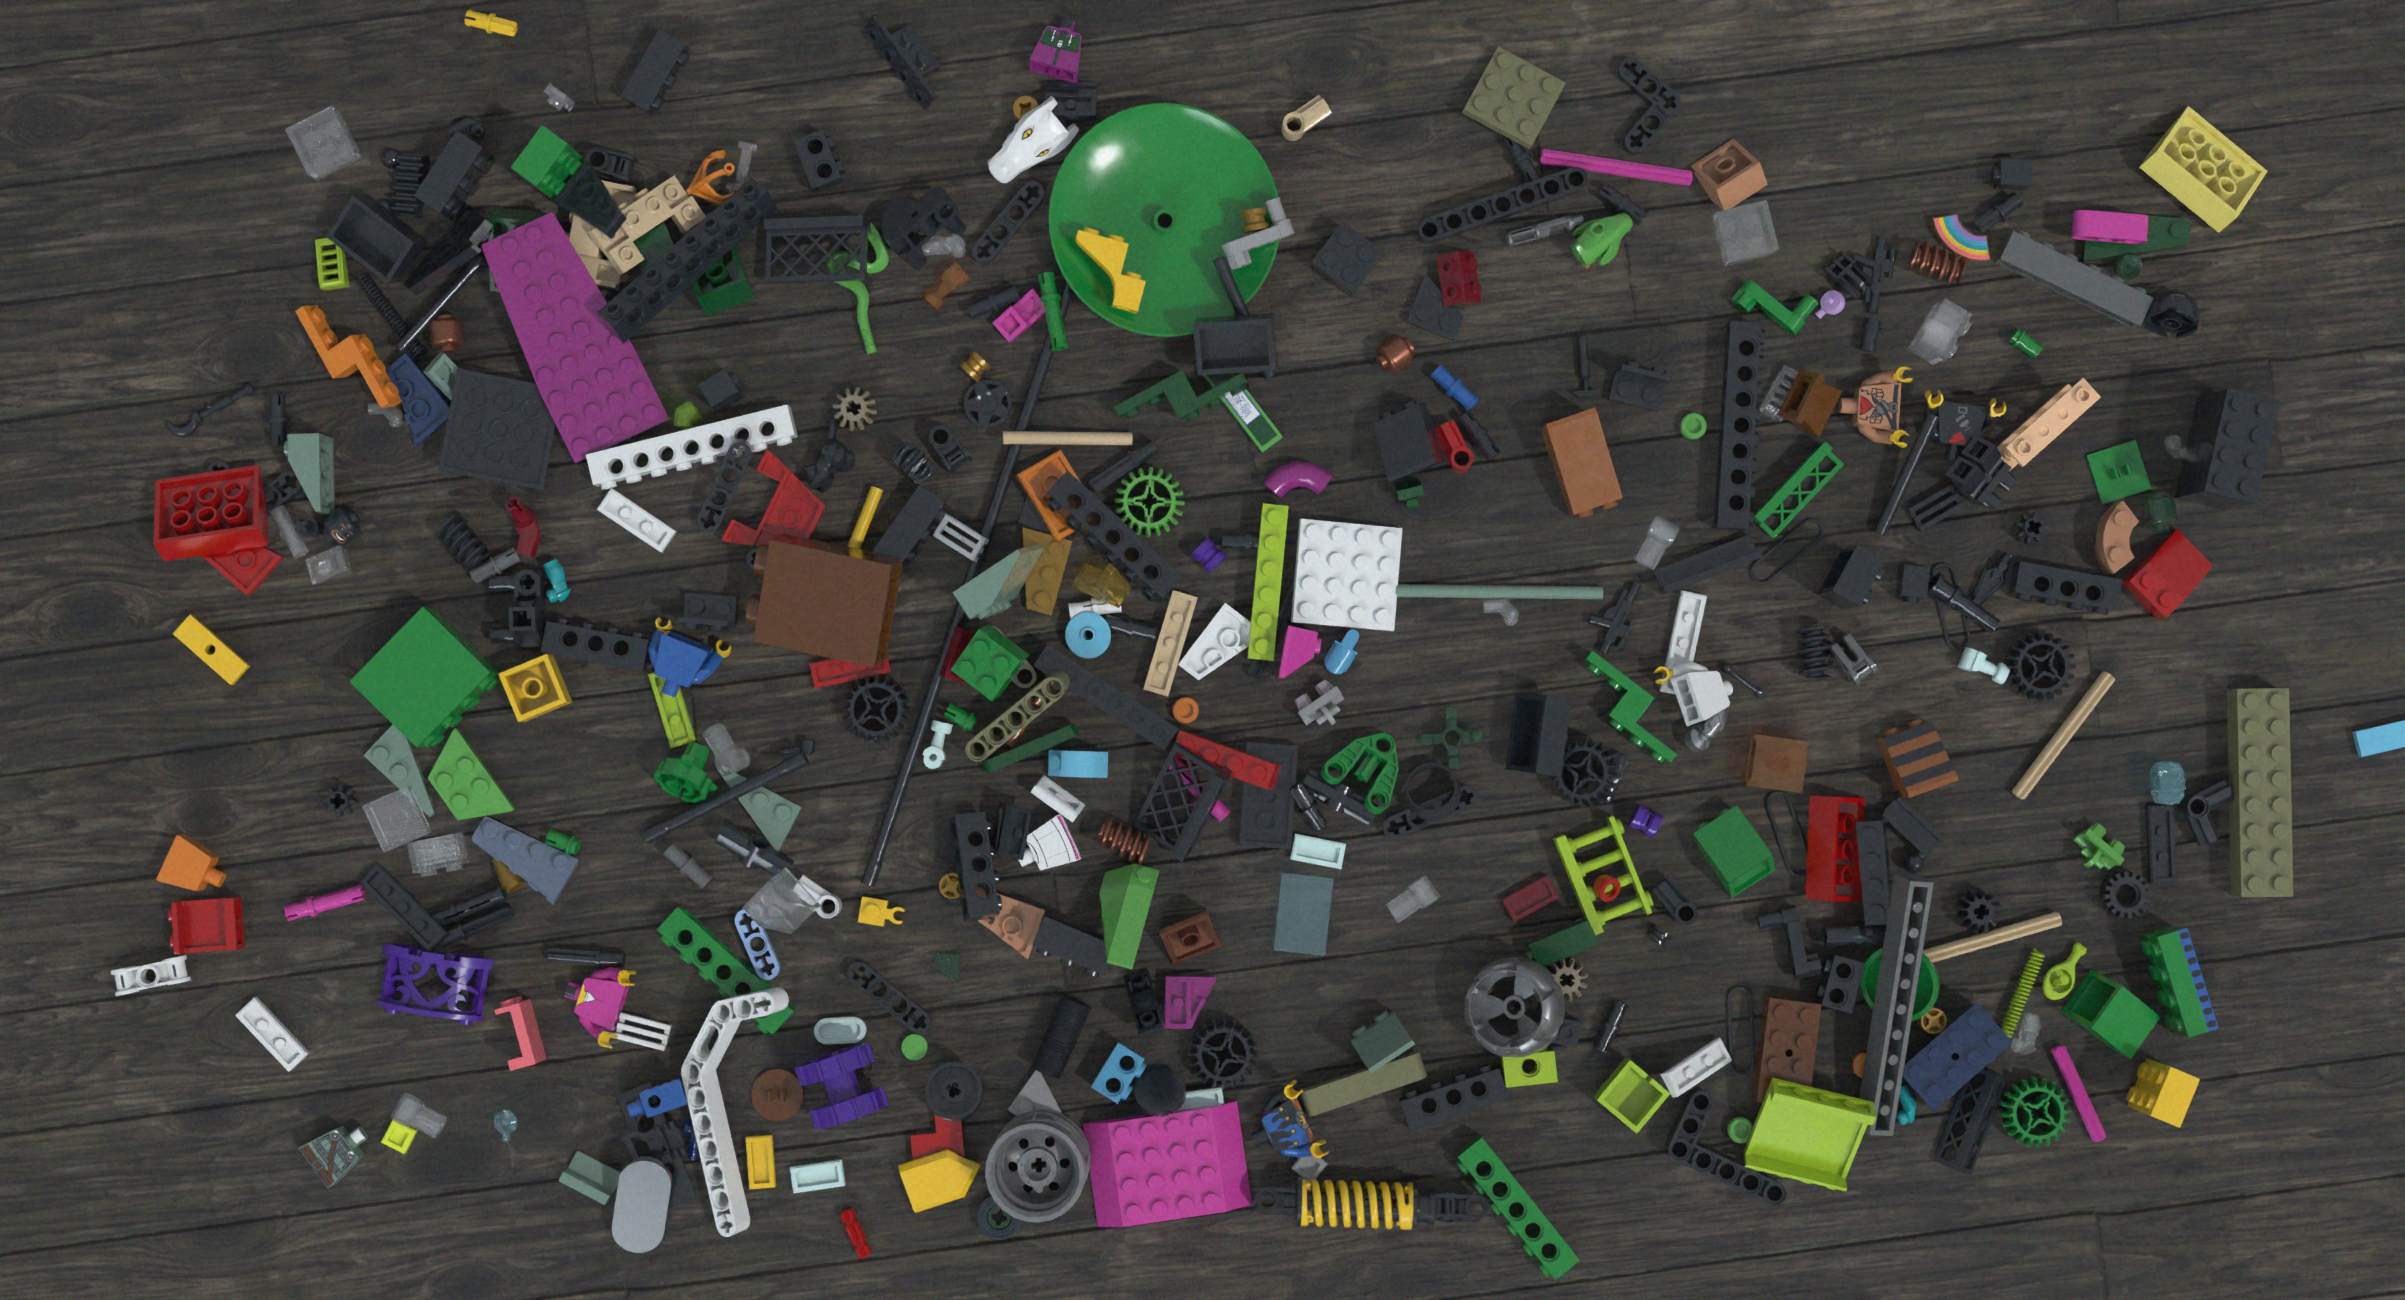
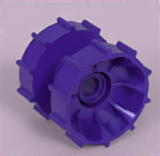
M869 1042L846 1047L794 1067L800 1086L822 1081L829 1102L809 1110L814 1129L821 1130L858 1119L889 1105L883 1086H876L861 1090L855 1070L875 1061Z

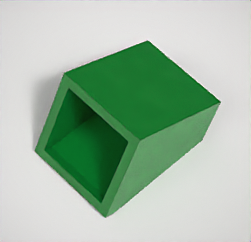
M1737 805L1732 809L1726 808L1718 814V818L1710 823H1702L1696 828V832L1693 833L1696 844L1731 898L1775 871L1772 853Z
M2093 970L2088 972L2061 1010L2062 1013L2110 1048L2129 1059L2133 1057L2160 1019L2158 1014L2122 985Z

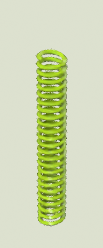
M2035 948L2030 953L2032 955L2029 956L2030 960H2027L2028 963L2025 964V971L2022 972L2024 975H2021L2022 979H2019L2021 983H2017V990L2014 991L2016 994H2013L2015 998H2011L2013 1002H2010L2011 1005L2007 1009L2008 1013H2005L2007 1017H2003L2005 1021H2002L2003 1024L2000 1025L2009 1038H2012L2011 1034H2014L2012 1030H2016L2013 1026H2017L2014 1022H2019L2017 1019L2022 1014L2020 1011H2023L2021 1007H2025L2022 1003H2027L2025 1000L2030 995L2028 992H2031L2029 988H2033L2030 984H2034V982L2031 980H2036L2033 976L2037 977L2036 973H2039L2037 969H2041L2038 965H2042V963L2039 961H2044L2040 957L2044 958L2045 955L2036 951Z

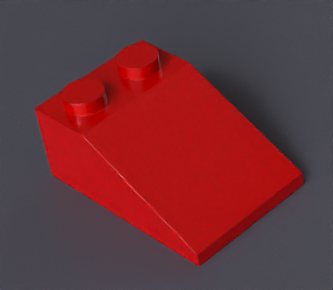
M2175 529L2122 580V584L2155 619L2167 618L2189 596L2213 565L2178 529Z

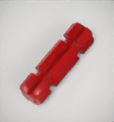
M849 1208L842 1211L840 1218L843 1224H846L845 1229L852 1245L856 1247L857 1257L863 1259L869 1256L871 1249L869 1244L865 1243L866 1237L859 1221L855 1220L856 1214L854 1210Z

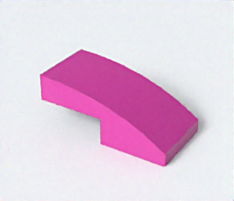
M1031 289L1014 306L1009 307L993 322L994 326L1009 343L1045 314L1044 305L1040 301L1041 295L1035 289Z

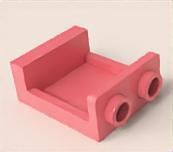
M519 996L500 1002L501 1007L494 1010L495 1015L504 1012L511 1013L522 1055L508 1060L510 1071L534 1065L547 1059L531 999L522 1000V997Z

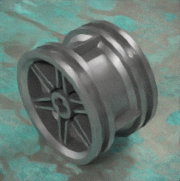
M1036 1109L1014 1117L998 1135L986 1161L985 1178L993 1200L1003 1211L1014 1218L1026 1222H1044L1063 1215L1075 1204L1086 1182L1091 1167L1089 1142L1083 1130L1072 1119L1062 1113L1053 1110ZM1049 1136L1055 1139V1144L1051 1146L1046 1145L1045 1139ZM1020 1139H1027L1029 1146L1019 1143ZM1037 1158H1042V1162L1045 1161L1043 1167L1038 1166L1039 1163H1035ZM1067 1158L1070 1161V1165L1066 1166L1060 1160ZM1010 1162H1015L1018 1166V1169L1015 1171H1011L1008 1167V1164ZM1051 1182L1058 1183L1059 1188L1057 1190H1051L1049 1188V1184ZM1027 1184L1033 1187V1190L1026 1192L1023 1189V1185Z

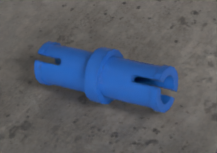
M1442 365L1430 376L1447 391L1446 394L1449 397L1453 396L1466 410L1469 411L1478 402L1479 398L1463 385V381L1461 379L1457 380Z

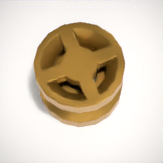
M1022 96L1015 101L1013 112L1018 122L1023 115L1038 106L1034 98Z
M1265 207L1240 212L1241 218L1244 219L1245 223L1243 227L1244 233L1258 232L1269 228L1264 217L1266 214Z
M974 350L969 353V358L966 361L959 363V366L976 382L981 379V374L984 371H989L991 368Z
M957 872L946 874L939 882L940 892L948 899L960 897L959 886L957 887Z
M1932 1007L1928 1013L1916 1020L1920 1029L1931 1034L1940 1033L1947 1024L1946 1015L1935 1007Z

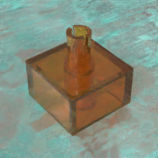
M1752 734L1745 786L1802 793L1809 742Z

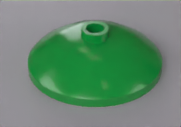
M1883 948L1868 958L1861 977L1862 993L1872 1010ZM1922 953L1911 1021L1917 1020L1928 1013L1934 1006L1939 994L1937 971L1931 960L1924 953Z

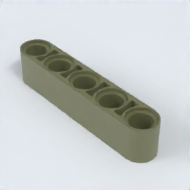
M1060 670L1050 673L980 730L966 745L965 750L968 758L976 762L984 760L1056 702L1069 688L1070 679L1068 675ZM1051 680L1058 681L1061 685V690L1054 689L1051 685ZM1031 697H1039L1042 705L1034 704ZM1012 712H1019L1023 717V721L1016 720ZM994 727L1002 729L1004 736H998L994 732ZM975 742L981 743L985 751H979L975 747Z
M1415 1051L1392 1059L1373 1073H1370L1368 1068H1364L1302 1089L1303 1092L1300 1094L1307 1117H1311L1427 1077V1073L1420 1052Z

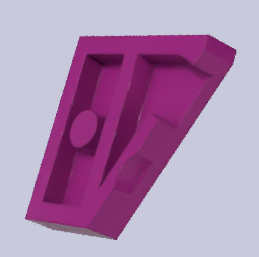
M1166 976L1165 1029L1192 1028L1207 996L1216 982V976Z

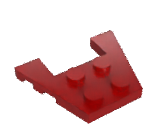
M766 450L756 471L780 482L758 529L755 531L732 519L722 538L725 542L759 547L760 544L769 545L770 539L783 533L810 539L826 508L772 452Z

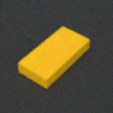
M773 1134L747 1136L746 1151L749 1189L776 1187Z

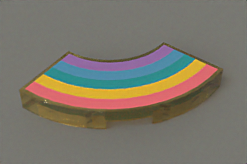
M1958 214L1930 219L1937 239L1952 253H1957L1959 258L1966 256L1968 258L1967 261L1972 262L1991 261L1987 235H1976L1968 231L1961 224Z

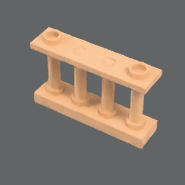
M2084 378L2079 380L2073 387L2069 384L2065 385L1997 446L2002 455L2001 459L2012 468L2018 463L2021 467H2024L2100 399V395Z

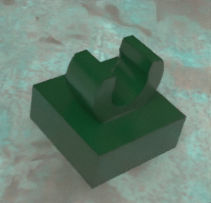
M1419 479L1393 484L1398 500H1405L1408 510L1419 508L1416 497L1424 495Z

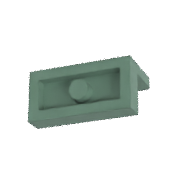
M579 1150L575 1153L568 1169L563 1171L559 1182L605 1205L610 1201L618 1186L621 1172Z

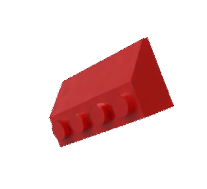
M1810 796L1808 804L1806 900L1831 902L1861 901L1862 886L1856 821L1859 817H1864L1865 798Z

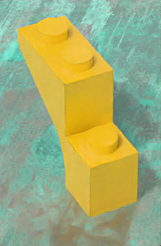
M1084 227L1083 231L1078 230L1075 239L1077 245L1109 275L1112 281L1114 295L1111 307L1136 314L1146 281L1140 280L1141 275L1126 272V275L1121 274L1129 244L1124 243V238L1109 234L1108 238L1099 236V231Z

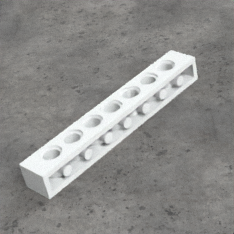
M783 405L586 454L592 483L597 487L601 486V489L605 490L616 487V482L626 480L627 483L641 481V476L651 474L652 477H658L667 474L666 470L676 468L677 471L692 468V463L701 461L702 465L717 462L716 457L726 455L730 444L737 439V434L742 429L749 431L747 441L752 446V452L766 450L768 444L776 442L777 446L792 443V438L798 437L791 407ZM767 423H773L774 432L770 436L762 434V427ZM718 435L723 436V446L719 449H714L712 446L713 438ZM691 442H697L699 445V450L694 455H689L687 452V446ZM740 446L739 449H733L736 451V457L742 455L745 447ZM666 448H672L674 452L673 458L670 461L662 459V452ZM646 454L649 459L648 464L645 467L639 468L637 459L640 455ZM621 460L623 470L618 474H614L612 465L615 461Z

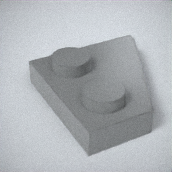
M1035 1070L1008 1108L1016 1116L1036 1109L1053 1110L1062 1113L1042 1073Z

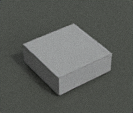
M1314 1156L1302 1157L1295 1161L1291 1169L1304 1179L1312 1180L1319 1176L1328 1163L1324 1159Z

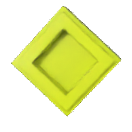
M394 1118L381 1143L405 1154L418 1129Z

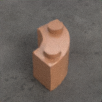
M2124 501L2112 504L2105 511L2096 528L2097 534L2094 551L2104 575L2114 574L2134 559L2130 550L2129 538L2132 529L2139 521Z

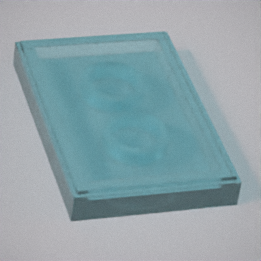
M1282 873L1273 950L1325 956L1333 878Z

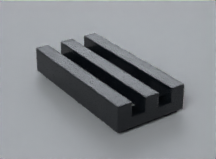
M1953 483L1907 509L1919 532L1966 506L1964 501L1961 500L1959 492H1956V487ZM1950 492L1951 496L1918 516L1916 515V510ZM1953 501L1957 504L1924 524L1920 521Z

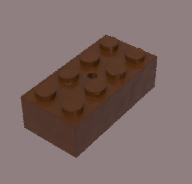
M1764 995L1751 1096L1753 1100L1763 1102L1772 1078L1809 1087L1812 1086L1821 1004L1813 1001ZM1790 1049L1792 1051V1055L1786 1056V1050Z

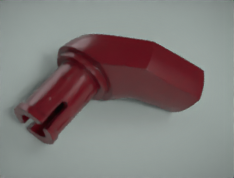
M516 496L510 497L508 500L513 506L511 507L508 502H505L504 506L513 516V524L520 535L516 552L535 558L542 538L536 514L532 509L526 508L520 498Z

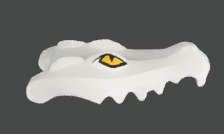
M1053 96L1023 115L1019 122L1015 124L1013 132L1007 136V139L1002 144V149L988 160L989 170L999 182L1007 183L1022 171L1058 154L1068 146L1079 131V128L1074 123L1065 129L1051 112L1057 105V101Z

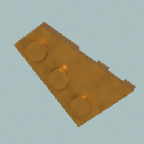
M1023 527L1024 548L1042 544L1044 547L1025 581L1027 609L1052 616L1073 541L1061 539L1056 542L1052 535Z

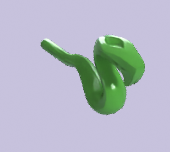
M871 223L868 240L875 250L876 259L874 262L867 261V273H877L888 265L889 254L881 234ZM845 250L837 251L832 257L841 264L851 253ZM855 258L847 265L860 270V263ZM831 259L827 261L831 274L838 266ZM833 281L850 289L857 296V320L863 342L865 343L864 345L866 346L867 354L877 352L868 321L869 294L865 285L861 281Z

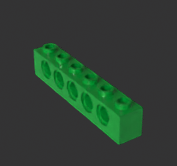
M682 905L678 906L657 929L661 934L659 938L669 947L674 945L680 951L678 955L686 963L691 964L692 962L699 968L697 972L702 978L708 982L712 980L719 986L717 991L726 999L741 995L738 991V986L741 982H745L750 986V993L773 988ZM683 930H688L692 933L693 940L690 944H686L681 940ZM703 947L711 950L712 958L710 961H704L700 957V950ZM721 965L730 967L731 976L728 979L720 976L719 968ZM788 1002V1006L784 1010L754 1018L757 1021L755 1025L763 1033L767 1034L770 1032L773 1035L796 1011V1008Z
M1480 1134L1456 1153L1459 1158L1456 1164L1465 1175L1469 1172L1475 1178L1472 1184L1481 1195L1486 1192L1492 1201L1488 1204L1498 1216L1503 1213L1507 1218L1506 1227L1514 1236L1519 1234L1524 1240L1521 1244L1530 1257L1533 1254L1538 1257L1541 1262L1537 1265L1546 1277L1551 1274L1556 1280L1580 1261ZM1482 1161L1490 1164V1168L1485 1174L1476 1172L1478 1163ZM1504 1182L1506 1184V1189L1502 1194L1493 1193L1492 1188L1495 1183ZM1514 1202H1519L1522 1204L1521 1212L1516 1215L1510 1214V1205ZM1529 1223L1538 1224V1231L1533 1235L1525 1233V1228ZM1545 1244H1554L1555 1249L1552 1254H1542L1541 1250Z

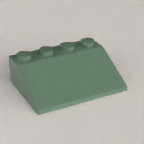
M1042 544L1017 549L953 592L969 619L976 617L980 620L985 617L988 618L991 615L1001 614L1012 606L1010 602L1019 594L1044 550Z

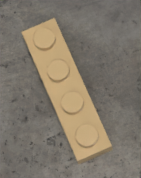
M1173 590L1144 690L1169 696L1198 597Z

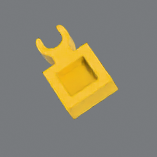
M862 896L858 922L884 926L885 919H889L894 924H902V920L895 919L894 913L896 911L905 912V908H887L889 900Z

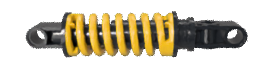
M1298 1177L1295 1188L1265 1187L1258 1191L1255 1199V1207L1261 1214L1294 1216L1296 1227L1299 1228L1301 1226H1308L1309 1222H1314V1215L1316 1226L1321 1227L1324 1224L1325 1215H1329V1225L1331 1227H1336L1339 1216H1343V1225L1346 1228L1351 1227L1352 1220H1357L1359 1228H1364L1366 1221H1371L1373 1229L1379 1227L1380 1221H1385L1387 1229H1392L1393 1223L1397 1222V1226H1400V1229L1415 1232L1418 1223H1428V1226H1434L1435 1221L1448 1223L1479 1222L1485 1217L1489 1209L1487 1200L1480 1195L1436 1194L1435 1189L1431 1188L1428 1191H1421L1418 1189L1416 1181L1408 1183L1404 1190L1401 1183L1395 1182L1391 1190H1389L1386 1182H1380L1377 1189H1375L1374 1183L1367 1181L1362 1189L1359 1181H1352L1348 1188L1344 1180H1339L1334 1191L1332 1181L1324 1180L1320 1191L1319 1183L1316 1179L1305 1180L1302 1177ZM1264 1195H1270L1274 1199V1205L1264 1207L1260 1203V1198ZM1473 1202L1480 1204L1482 1213L1479 1215L1472 1214L1469 1210V1204Z

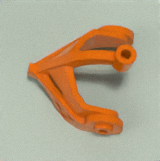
M725 150L714 151L704 159L691 185L686 189L687 195H695L714 206L721 205L732 195L722 196L716 193L708 183L723 175L731 176L734 172L733 164L727 163L724 169L706 176V170L710 165L725 158Z

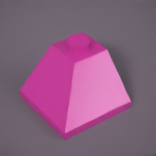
M1292 626L1287 627L1278 672L1279 679L1285 678L1314 657V653L1319 654L1322 639L1317 638L1318 632Z

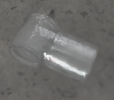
M1657 515L1646 532L1647 537L1634 560L1644 567L1654 570L1666 548H1669L1676 538L1680 527Z
M717 723L702 734L716 756L715 766L721 775L728 776L749 766L750 758L747 751L743 747L736 746L723 724Z
M1424 875L1410 884L1406 891L1385 905L1399 923L1418 909H1424L1441 896L1427 875Z
M403 1093L390 1117L401 1125L413 1126L427 1135L437 1138L446 1124L447 1117L423 1105L424 1102L419 1098Z

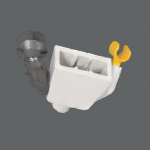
M1695 662L1672 666V669L1669 670L1666 667H1658L1653 673L1662 672L1665 675V679H1658L1655 683L1663 684L1669 677L1674 676L1671 682L1686 726L1707 719L1704 726L1695 725L1685 731L1684 740L1687 747L1693 752L1707 749L1710 746L1712 737L1714 738L1718 731L1720 733L1726 724L1728 712L1726 708L1730 705L1728 696L1733 692L1732 684L1727 680L1722 681L1718 671H1709L1708 668Z

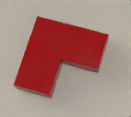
M934 1115L936 1132L910 1135L913 1160L945 1149L956 1152L961 1157L965 1156L962 1121H944Z

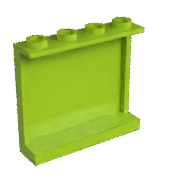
M1772 1078L1743 1151L1745 1167L1757 1172L1763 1171L1775 1174L1782 1178L1788 1177L1800 1180L1807 1184L1812 1183L1825 1186L1832 1190L1846 1191V1176L1867 1125L1873 1126L1876 1120L1874 1102Z

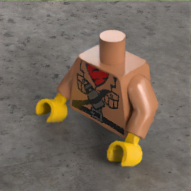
M1900 367L1897 371L1877 373L1864 380L1861 387L1854 390V398H1840L1839 413L1853 414L1852 425L1858 427L1859 432L1872 442L1892 444L1894 442L1899 447H1906V443L1899 442V438L1902 435L1909 436V434L1904 430H1899L1901 383L1897 382L1909 383L1913 380V378H1903V372L1911 370L1910 367Z

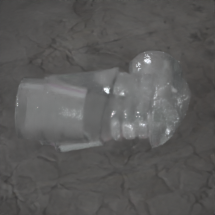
M953 233L952 236L948 237L932 236L922 245L925 256L945 255L952 252L954 257H962L966 252V244L962 237Z
M2024 1013L2019 1039L2015 1038L2012 1040L2011 1048L2014 1052L2028 1055L2037 1049L2035 1047V1040L2042 1026L2039 1014Z

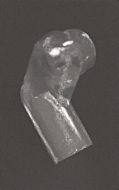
M1483 600L1484 613L1499 612L1504 617L1505 624L1515 625L1517 623L1519 612L1507 600Z

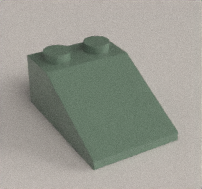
M320 433L287 434L288 441L284 443V452L288 456V461L315 512L330 515L335 511L333 438Z
M1386 1010L1373 1018L1375 1023L1367 1028L1365 1025H1362L1352 1032L1354 1037L1350 1041L1370 1073H1373L1415 1045L1393 1011L1390 1013Z

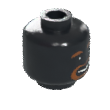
M337 508L323 520L321 532L333 546L336 544L346 546L360 535L361 528L359 523L362 520L352 509L348 512L344 508Z

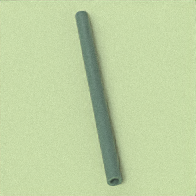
M1398 584L1396 586L1397 597L1603 599V587Z

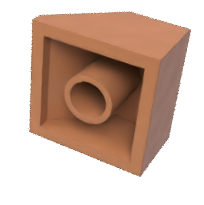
M1735 139L1730 140L1691 165L1692 171L1710 199L1724 212L1768 185L1760 162Z

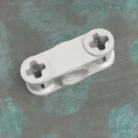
M183 955L152 964L112 970L111 975H114L117 987L115 996L139 992L142 989L166 984L172 985L191 981V976H188L185 964L187 956ZM149 969H152L156 974L153 983L146 977Z

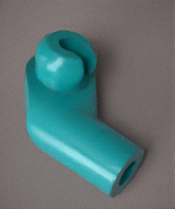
M1907 1085L1901 1086L1899 1095L1902 1111L1896 1114V1118L1901 1125L1913 1122L1916 1110L1915 1100Z

